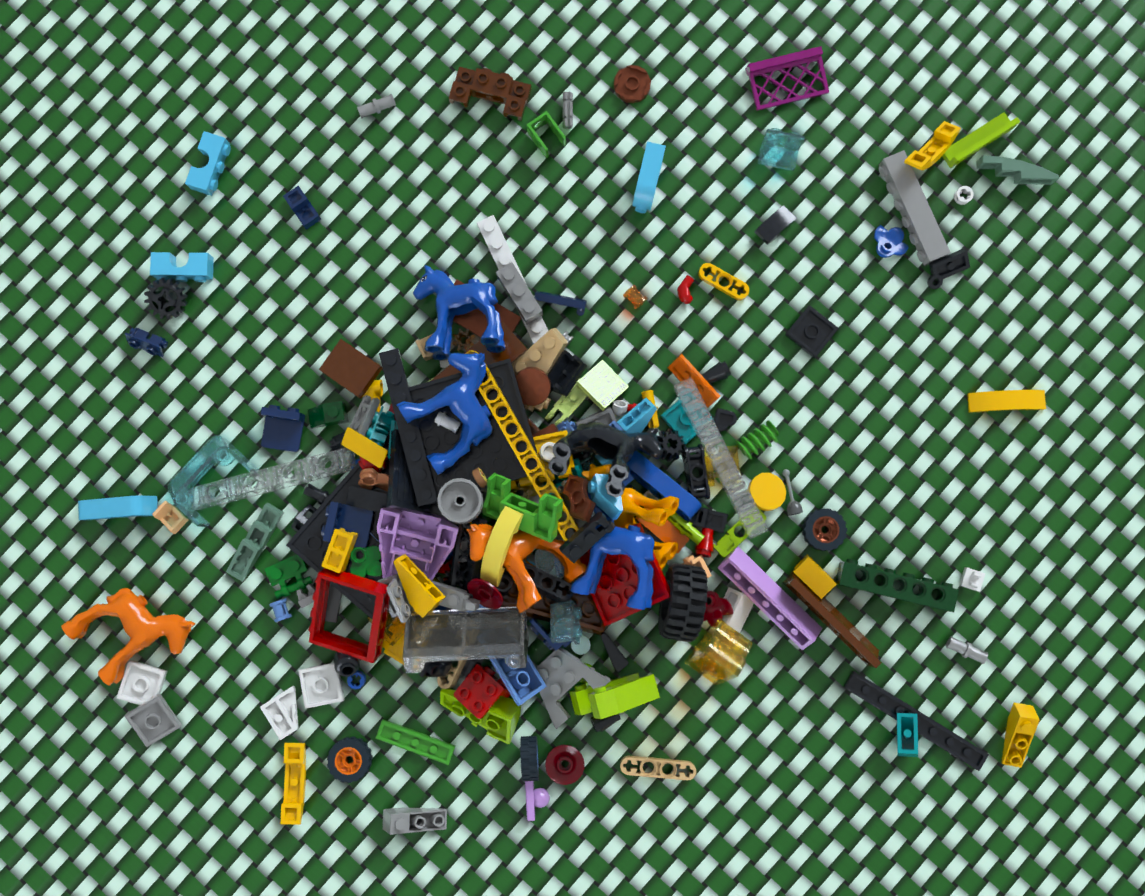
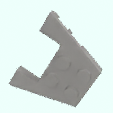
M561 647L536 667L547 686L540 691V695L556 729L571 717L558 700L577 682L584 678L594 690V688L605 686L611 681L609 677L601 675L595 671V668L585 665L579 658Z

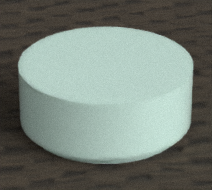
M577 635L571 642V648L578 655L586 654L590 649V640L585 635Z

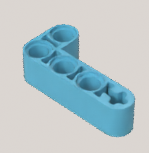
M124 496L78 501L79 520L153 516V512L158 508L157 496Z

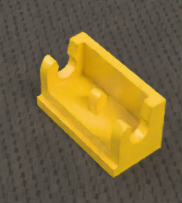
M344 528L335 529L321 566L337 573L345 571L359 533H350L345 531Z
M808 554L794 567L793 572L821 599L837 585L835 580Z

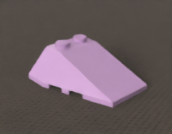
M381 508L377 524V534L379 535L383 578L398 574L393 561L406 554L432 581L454 548L459 527L443 516L427 512L416 514L395 508Z

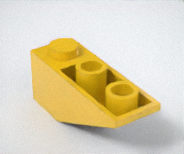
M1013 703L1007 720L1002 764L1022 768L1040 721L1033 706Z

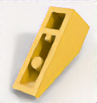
M404 554L393 562L409 604L417 614L424 618L446 596Z

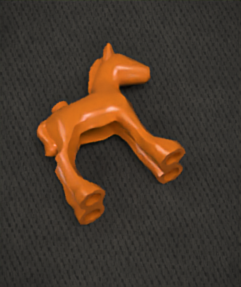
M471 524V528L466 529L470 535V559L476 562L482 559L494 528L491 525ZM518 530L513 535L503 566L517 585L519 593L516 607L519 613L529 609L542 599L523 563V560L534 549L545 550L556 556L564 567V580L568 583L579 578L587 570L586 564L582 563L580 558L573 563L560 551L559 547L565 543L564 540L555 538L550 543L521 530Z
M122 588L116 594L106 597L108 604H96L87 611L77 614L72 620L61 625L69 638L73 640L76 638L81 639L87 634L90 623L98 617L107 615L120 618L130 640L125 647L117 652L98 671V676L108 686H111L113 682L117 684L123 678L125 665L128 660L139 651L150 646L161 636H167L171 653L174 655L182 653L191 627L196 623L186 621L184 617L178 614L153 617L146 608L148 602L142 595L136 596L130 589Z

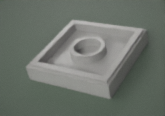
M158 694L125 715V718L146 748L182 726L161 694Z

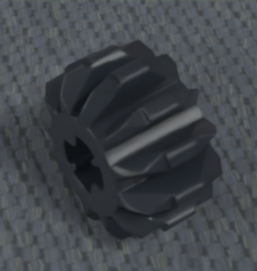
M671 429L659 432L657 437L663 449V455L660 460L666 458L667 462H671L673 459H679V455L685 452L682 447L686 444L681 442L684 436L678 437V431L672 433Z

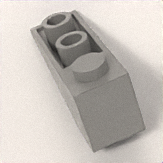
M383 809V830L390 835L444 830L447 828V809Z

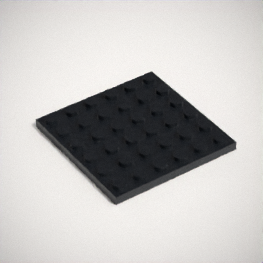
M506 359L487 365L537 453L511 360ZM462 373L409 387L413 403L418 404L433 398L446 386L457 382L462 377ZM487 373L485 374V377H484L482 383H484V382L487 381V379H488ZM478 389L475 392V396L477 397L481 406L486 405L489 409L487 403L485 402L483 396L481 395ZM491 390L488 393L489 400H494L498 396L496 390ZM449 406L439 408L424 417L417 418L426 455L445 453L453 448L460 438L462 422L456 433L441 425L437 426V423L434 422L439 412H446V415L460 421L452 413ZM501 407L498 410V416L505 417L507 415V408ZM491 411V416L488 417L493 427L491 435L483 439L478 446L471 443L470 451L460 457L453 466L437 475L428 460L437 498L443 485L457 478L472 481L480 490L486 489L487 486L481 488L472 475V471L478 467L487 479L493 473L509 478L511 481L527 477L526 472ZM515 424L508 426V434L513 435L517 432ZM521 441L517 445V450L524 452L527 449V443ZM533 458L527 461L528 469L536 468L537 461Z

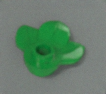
M354 547L350 556L352 561L350 567L351 574L365 577L366 574L381 576L382 567L379 561L381 559V551H379V547ZM359 551L363 553L361 559H358L356 556Z

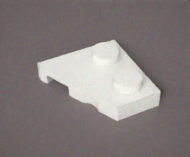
M295 686L290 687L260 706L280 740L299 729Z

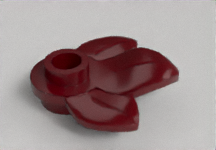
M707 591V599L708 597L711 598L712 603L709 604L708 600L706 602L704 621L707 620L710 626L720 629L723 615H732L734 613L733 608L727 599L719 598L718 594L714 591Z

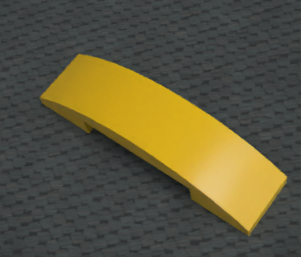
M944 121L934 131L933 137L919 151L914 150L905 159L904 163L919 170L928 169L943 156L959 134L961 128Z
M1004 390L967 394L969 413L1046 409L1045 390Z
M284 743L283 763H285V780L280 824L300 825L305 799L306 748L305 743Z

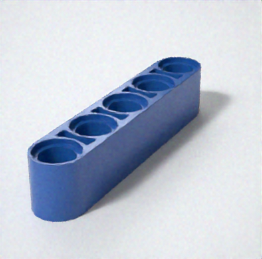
M637 450L634 452L632 459L627 463L630 468L629 473L634 480L658 499L668 496L679 498V506L676 513L686 521H690L702 507L701 503Z

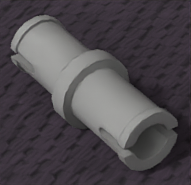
M390 94L378 100L376 98L372 99V102L358 106L357 109L362 119L376 112L379 114L384 109L396 106L393 95Z
M950 636L946 643V648L960 653L964 658L969 657L981 664H984L988 658L987 652L973 647L969 642L964 643Z

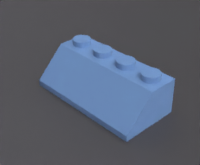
M507 619L477 637L517 706H520L547 687Z

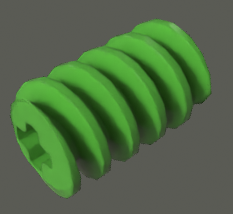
M769 420L766 421V426L764 424L760 425V430L755 428L753 430L754 435L749 432L747 433V438L741 437V443L736 440L741 452L750 460L753 459L752 452L758 456L759 448L763 452L765 451V444L772 447L771 440L778 443L777 436H779V433Z

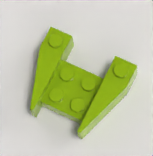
M634 673L612 679L605 686L594 688V690L590 685L580 684L575 686V690L569 691L575 715H585L593 712V716L596 719L610 717L660 698L654 674L639 678V674Z

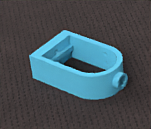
M647 141L632 204L633 207H636V212L646 213L647 210L651 211L666 148L665 145Z

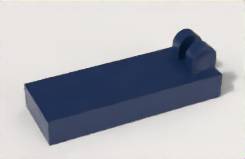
M536 291L534 297L538 301L575 307L579 316L584 314L587 300Z

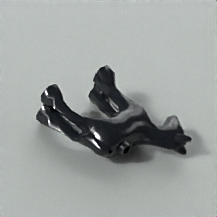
M592 421L587 424H579L576 430L569 432L564 438L554 444L553 454L555 457L550 461L549 469L553 474L563 476L568 469L572 452H591L600 455L604 459L613 460L605 487L609 495L617 498L622 496L625 490L622 481L629 476L630 468L627 463L632 459L636 450H640L655 459L662 457L663 449L656 435L658 429L632 434L600 422Z

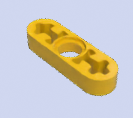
M705 263L700 267L698 272L699 278L736 300H743L749 294V286L745 282L715 265ZM709 268L711 270L710 273L714 276L716 275V272L719 273V275L715 279V282L712 281L714 278L713 276H704L705 272L703 270H707ZM726 277L729 280V285L726 287L721 286L718 282L719 278ZM734 282L735 285H734L733 287H735V288H737V289H739L740 287H743V288H744V289H743V292H744L745 294L741 293L740 295H738V294H737L738 291H737L736 289L732 288L731 291L728 290V289L731 287L732 283Z

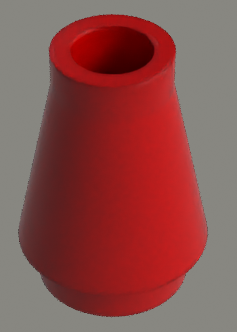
M702 528L701 533L705 537L695 547L697 556L702 555L703 557L710 558L711 553H714V530Z

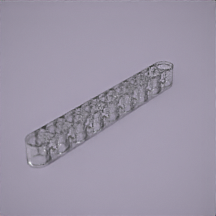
M689 377L673 385L676 395L703 445L746 534L750 539H753L767 532L768 527L695 382Z

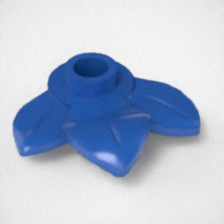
M879 225L875 230L874 239L878 243L876 251L880 257L887 258L893 254L900 256L906 253L909 247L902 242L904 232L901 228L894 227L888 231L882 225Z

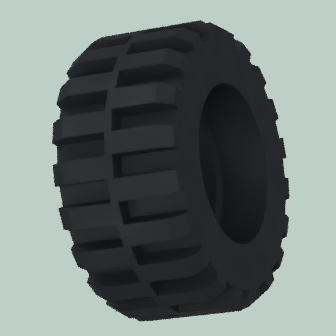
M678 563L668 567L665 579L671 590L670 598L660 602L658 613V629L663 638L692 642L698 638L704 621L708 591L707 574L703 568Z

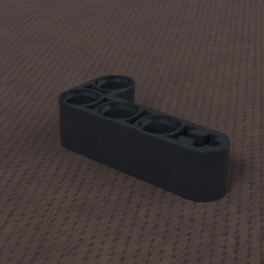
M523 562L527 572L533 576L532 580L540 595L560 604H566L571 600L574 593L570 591L572 586L570 583ZM505 568L501 582L506 583L507 588L500 589L496 587L502 596H506L510 592L515 582ZM541 582H549L551 588H544ZM563 590L567 591L566 596L562 595Z

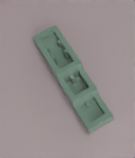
M983 155L976 161V169H995L996 177H1014V184L1052 185L1059 179L1058 174L1021 160Z
M270 503L264 505L258 519L253 522L246 538L241 541L226 571L228 574L242 582L245 580L284 514L283 511Z

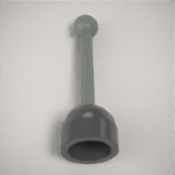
M784 469L782 474L785 476L790 496L787 514L790 516L803 513L801 504L795 501L789 479L790 471Z

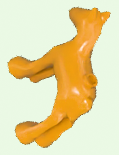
M591 464L589 471H583L582 475L591 481L595 474H609L612 464L598 467ZM625 488L621 496L623 511L618 519L614 520V524L617 527L627 529L629 525L637 524L634 518L636 516L657 526H663L667 518L675 514L679 506V498L668 496L661 500H654L632 488ZM654 541L653 552L661 570H663L667 561L673 559L678 550L677 542L661 543Z

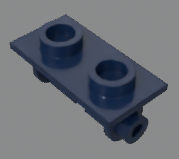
M131 328L129 333L125 332V337L131 347L143 349L154 356H164L162 348L165 349L168 345L165 338L152 334L150 339H147L150 335L149 332L139 328Z

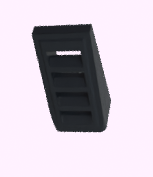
M604 632L601 634V639L614 670L618 673L629 662Z

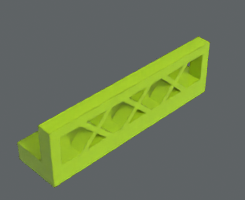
M1005 112L951 145L942 157L951 169L1011 131L1020 123V120L1017 117L1010 121Z

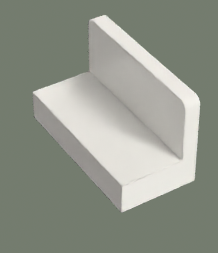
M728 587L724 598L730 602L734 613L732 615H723L721 627L739 635L754 603L745 594Z

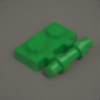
M297 554L264 569L271 586L279 584L281 587L280 590L274 592L277 599L283 596L288 597L292 592L298 589L303 590L307 588L308 584L313 583L311 576L303 577L302 573L309 571L306 562ZM296 577L297 582L288 586L287 580Z

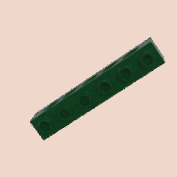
M847 559L846 562L840 561L836 577L837 585L948 612L955 611L959 589L953 588V584L941 582V585L934 584V580L922 577V580L915 579V575L904 572L903 576L896 574V570L884 568V571L877 570L876 565L867 563L864 567L858 565V561ZM858 570L863 573V578L860 581L855 578ZM877 575H880L882 578V582L880 585L877 586L874 582V578ZM895 580H899L901 584L898 590H895L893 587ZM915 584L919 586V592L916 595L912 591ZM934 589L938 591L936 599H933L931 595Z

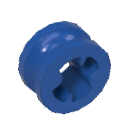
M357 671L347 678L348 686L352 689H359L366 683V676L361 671ZM353 675L361 677L360 685H357V683L353 684Z

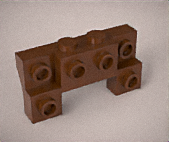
M459 67L456 79L452 84L449 102L452 104L454 101L464 104V107H468L472 94L473 97L505 104L504 117L511 115L518 117V120L522 121L532 88L531 84L515 81L507 73H495L488 68H476L475 71Z

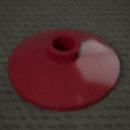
M472 579L468 583L469 593L473 595L474 599L480 600V605L489 609H498L502 606L503 597L494 585L482 579Z
M559 745L553 748L547 755L545 762L548 776L552 781L560 785H569L576 782L582 776L585 766L582 754L571 745ZM567 760L569 765L564 767L561 765V762Z

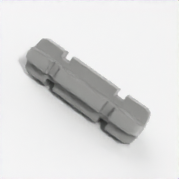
M563 92L564 129H572L573 127L572 92Z

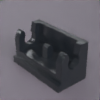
M563 350L547 375L551 382V389L567 397L587 365L578 356H572L568 351Z

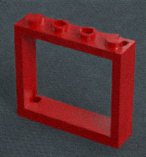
M324 568L318 572L315 579L316 590L312 597L314 606L310 613L312 621L308 629L310 631L309 643L374 663L382 654L390 597L387 592L388 585L345 571L337 573ZM330 581L376 596L369 645L324 631Z

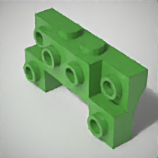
M493 473L487 479V494L483 505V515L497 520L504 507L508 506L524 514L519 530L550 543L557 537L558 520L562 517L563 510L562 499L545 493L539 499V503L511 493V479Z

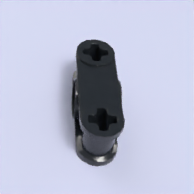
M698 444L696 447L689 448L686 446L682 447L685 451L681 456L684 463L687 492L696 499H710L703 445ZM694 468H697L699 471L697 478L692 474Z

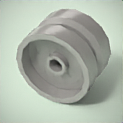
M464 478L452 479L445 483L440 489L437 498L438 508L442 515L448 520L459 524L475 520L482 512L484 505L483 495L478 486ZM459 497L464 499L463 504H457Z

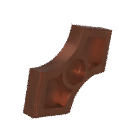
M569 474L562 492L568 496L571 503L569 514L573 518L589 522L596 503L591 501L587 495L588 480Z

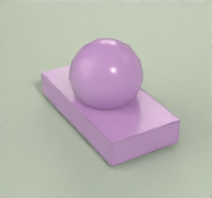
M525 781L527 820L535 821V807H545L549 803L550 796L544 788L534 790V781Z

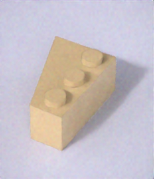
M557 328L550 329L512 363L514 374L516 375L527 367H536L548 375L567 346L568 341Z

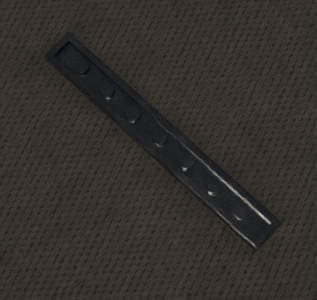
M852 670L843 688L897 720V713L917 714L919 735L974 769L980 771L989 756L988 753Z

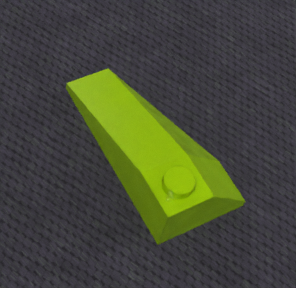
M442 689L440 691L441 705L460 717L466 716L472 721L471 724L477 727L480 725L487 730L486 734L507 744L511 743L521 713V705L517 706L514 699L500 696L482 719H478L454 697L456 690Z

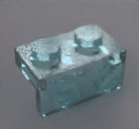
M573 600L550 604L551 642L554 644L573 641L575 645L580 644V637H582V629L579 625V619L582 618L580 607Z

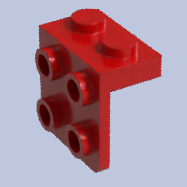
M479 664L473 668L454 692V697L476 718L482 719L500 696L508 698L511 694L502 679L494 676L496 672L489 666L483 667Z

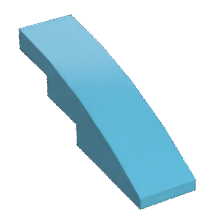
M645 398L617 423L626 433H641L657 408ZM595 455V458L602 465L612 464L613 460Z

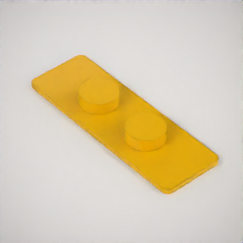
M347 427L341 444L378 468H382L388 452L387 449L352 428Z

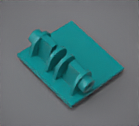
M384 406L381 407L380 412H375L371 428H369L366 435L368 439L380 446H384L389 434L388 431H390L391 420H394L393 412H383Z

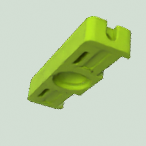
M755 506L752 507L753 509L744 518L739 519L726 531L727 534L716 543L717 545L713 544V548L721 557L729 555L766 520L765 514ZM737 526H741L745 531L744 535L740 538L734 534V529Z

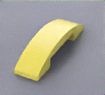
M508 506L504 507L489 537L482 560L480 579L496 587L500 585L505 570L503 564L513 535L518 532L524 514Z

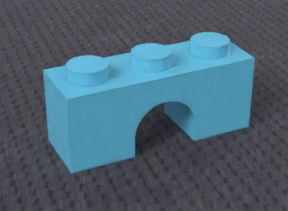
M203 132L197 149L203 155L209 156V162L203 168L191 166L185 182L191 190L210 196L217 190L219 175L223 173L225 167L224 161L231 151V144L226 138L209 132Z
M151 252L150 275L158 281L164 277L166 281L172 278L176 279L175 281L187 282V279H194L196 282H206V280H213L214 257L209 253H189L187 264L183 267H177L176 257L170 252Z

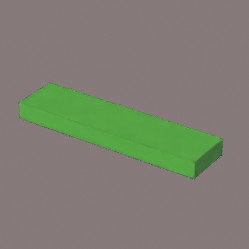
M382 719L375 738L449 765L456 745Z

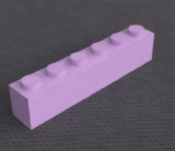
M737 546L725 557L718 566V569L801 650L815 642L822 627L745 552Z

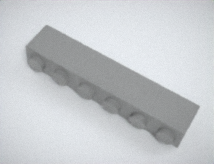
M903 150L884 158L879 164V173L886 180L887 190L894 198L896 210L900 211L902 224L909 231V239L918 251L917 257L919 261L923 262V265L926 266L930 262L949 255L951 252L912 166L904 163L907 155Z

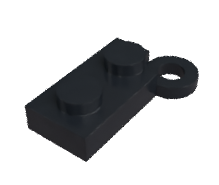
M963 248L930 262V271L933 275L928 278V286L932 289H938L942 285L943 279L970 268L967 250ZM938 279L937 283L933 285V280Z

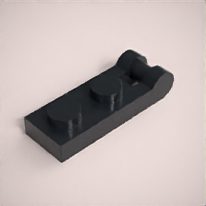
M601 511L597 512L589 522H586L559 549L569 560L575 563L606 533L612 532L615 524L611 520H607L606 515Z

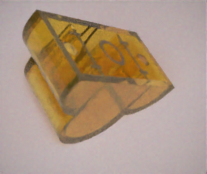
M718 619L703 639L695 646L684 663L714 685H718L739 676L746 663L745 658L753 643L724 621Z

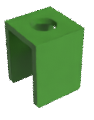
M545 111L527 124V132L547 159L549 157L548 148L535 131L547 124L563 146L566 145V136L549 113Z

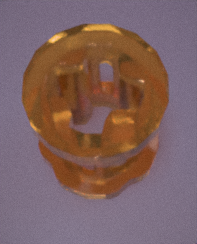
M634 284L623 294V297L628 298L636 310L648 298L643 296Z

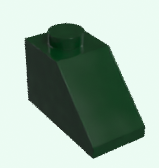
M342 401L321 404L308 409L311 429L349 422L346 403Z

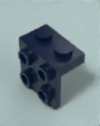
M269 405L268 408L262 407L261 415L266 417L261 441L262 447L298 452L300 450L305 415L299 413V409L288 407L286 411L280 410V406Z
M331 501L325 513L327 522L326 525H323L321 531L323 541L330 542L334 530L344 528L347 532L359 533L354 547H367L374 512Z
M533 617L530 620L531 625L529 627L536 635L540 633L545 638L543 643L550 650L554 648L557 651L562 645L565 648L574 639L572 637L574 632L570 627L554 639L537 619Z

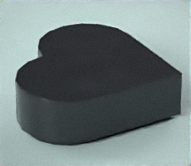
M717 408L713 421L714 429L722 432L728 426H733L737 421L736 414L732 411Z

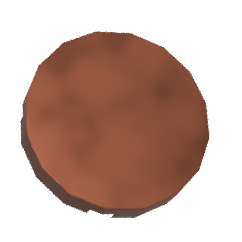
M626 66L620 69L615 76V93L621 100L627 103L642 101L650 91L651 80L646 70L640 66Z
M527 367L515 375L524 405L536 406L542 404L548 398L551 391V382L543 370L536 367Z

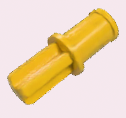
M653 390L641 392L643 400L647 398L655 405ZM657 410L648 423L649 429L659 427Z

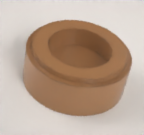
M479 467L473 470L472 475L481 488L487 486V478Z

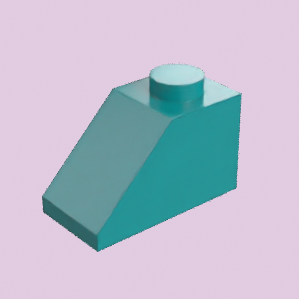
M897 713L898 756L918 757L917 714Z

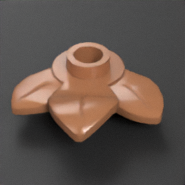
M373 468L361 470L358 481L360 487L371 490L375 486L388 491L389 475L378 473Z

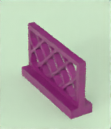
M815 47L748 64L745 70L747 76H749L756 111L828 94L829 87L821 56L823 54L822 47ZM817 61L819 70L814 74L807 67L810 63ZM792 67H798L803 70L798 79L789 73ZM775 71L784 74L780 83L771 78ZM804 72L813 77L809 86L800 80ZM761 75L767 79L763 87L755 84V76ZM786 77L796 82L791 90L782 85ZM816 79L822 83L823 90L816 91L811 87ZM768 81L778 86L774 94L764 89ZM797 84L807 89L804 95L799 96L793 92ZM779 88L789 93L786 99L781 100L775 96ZM762 92L771 98L768 104L760 105L759 96Z

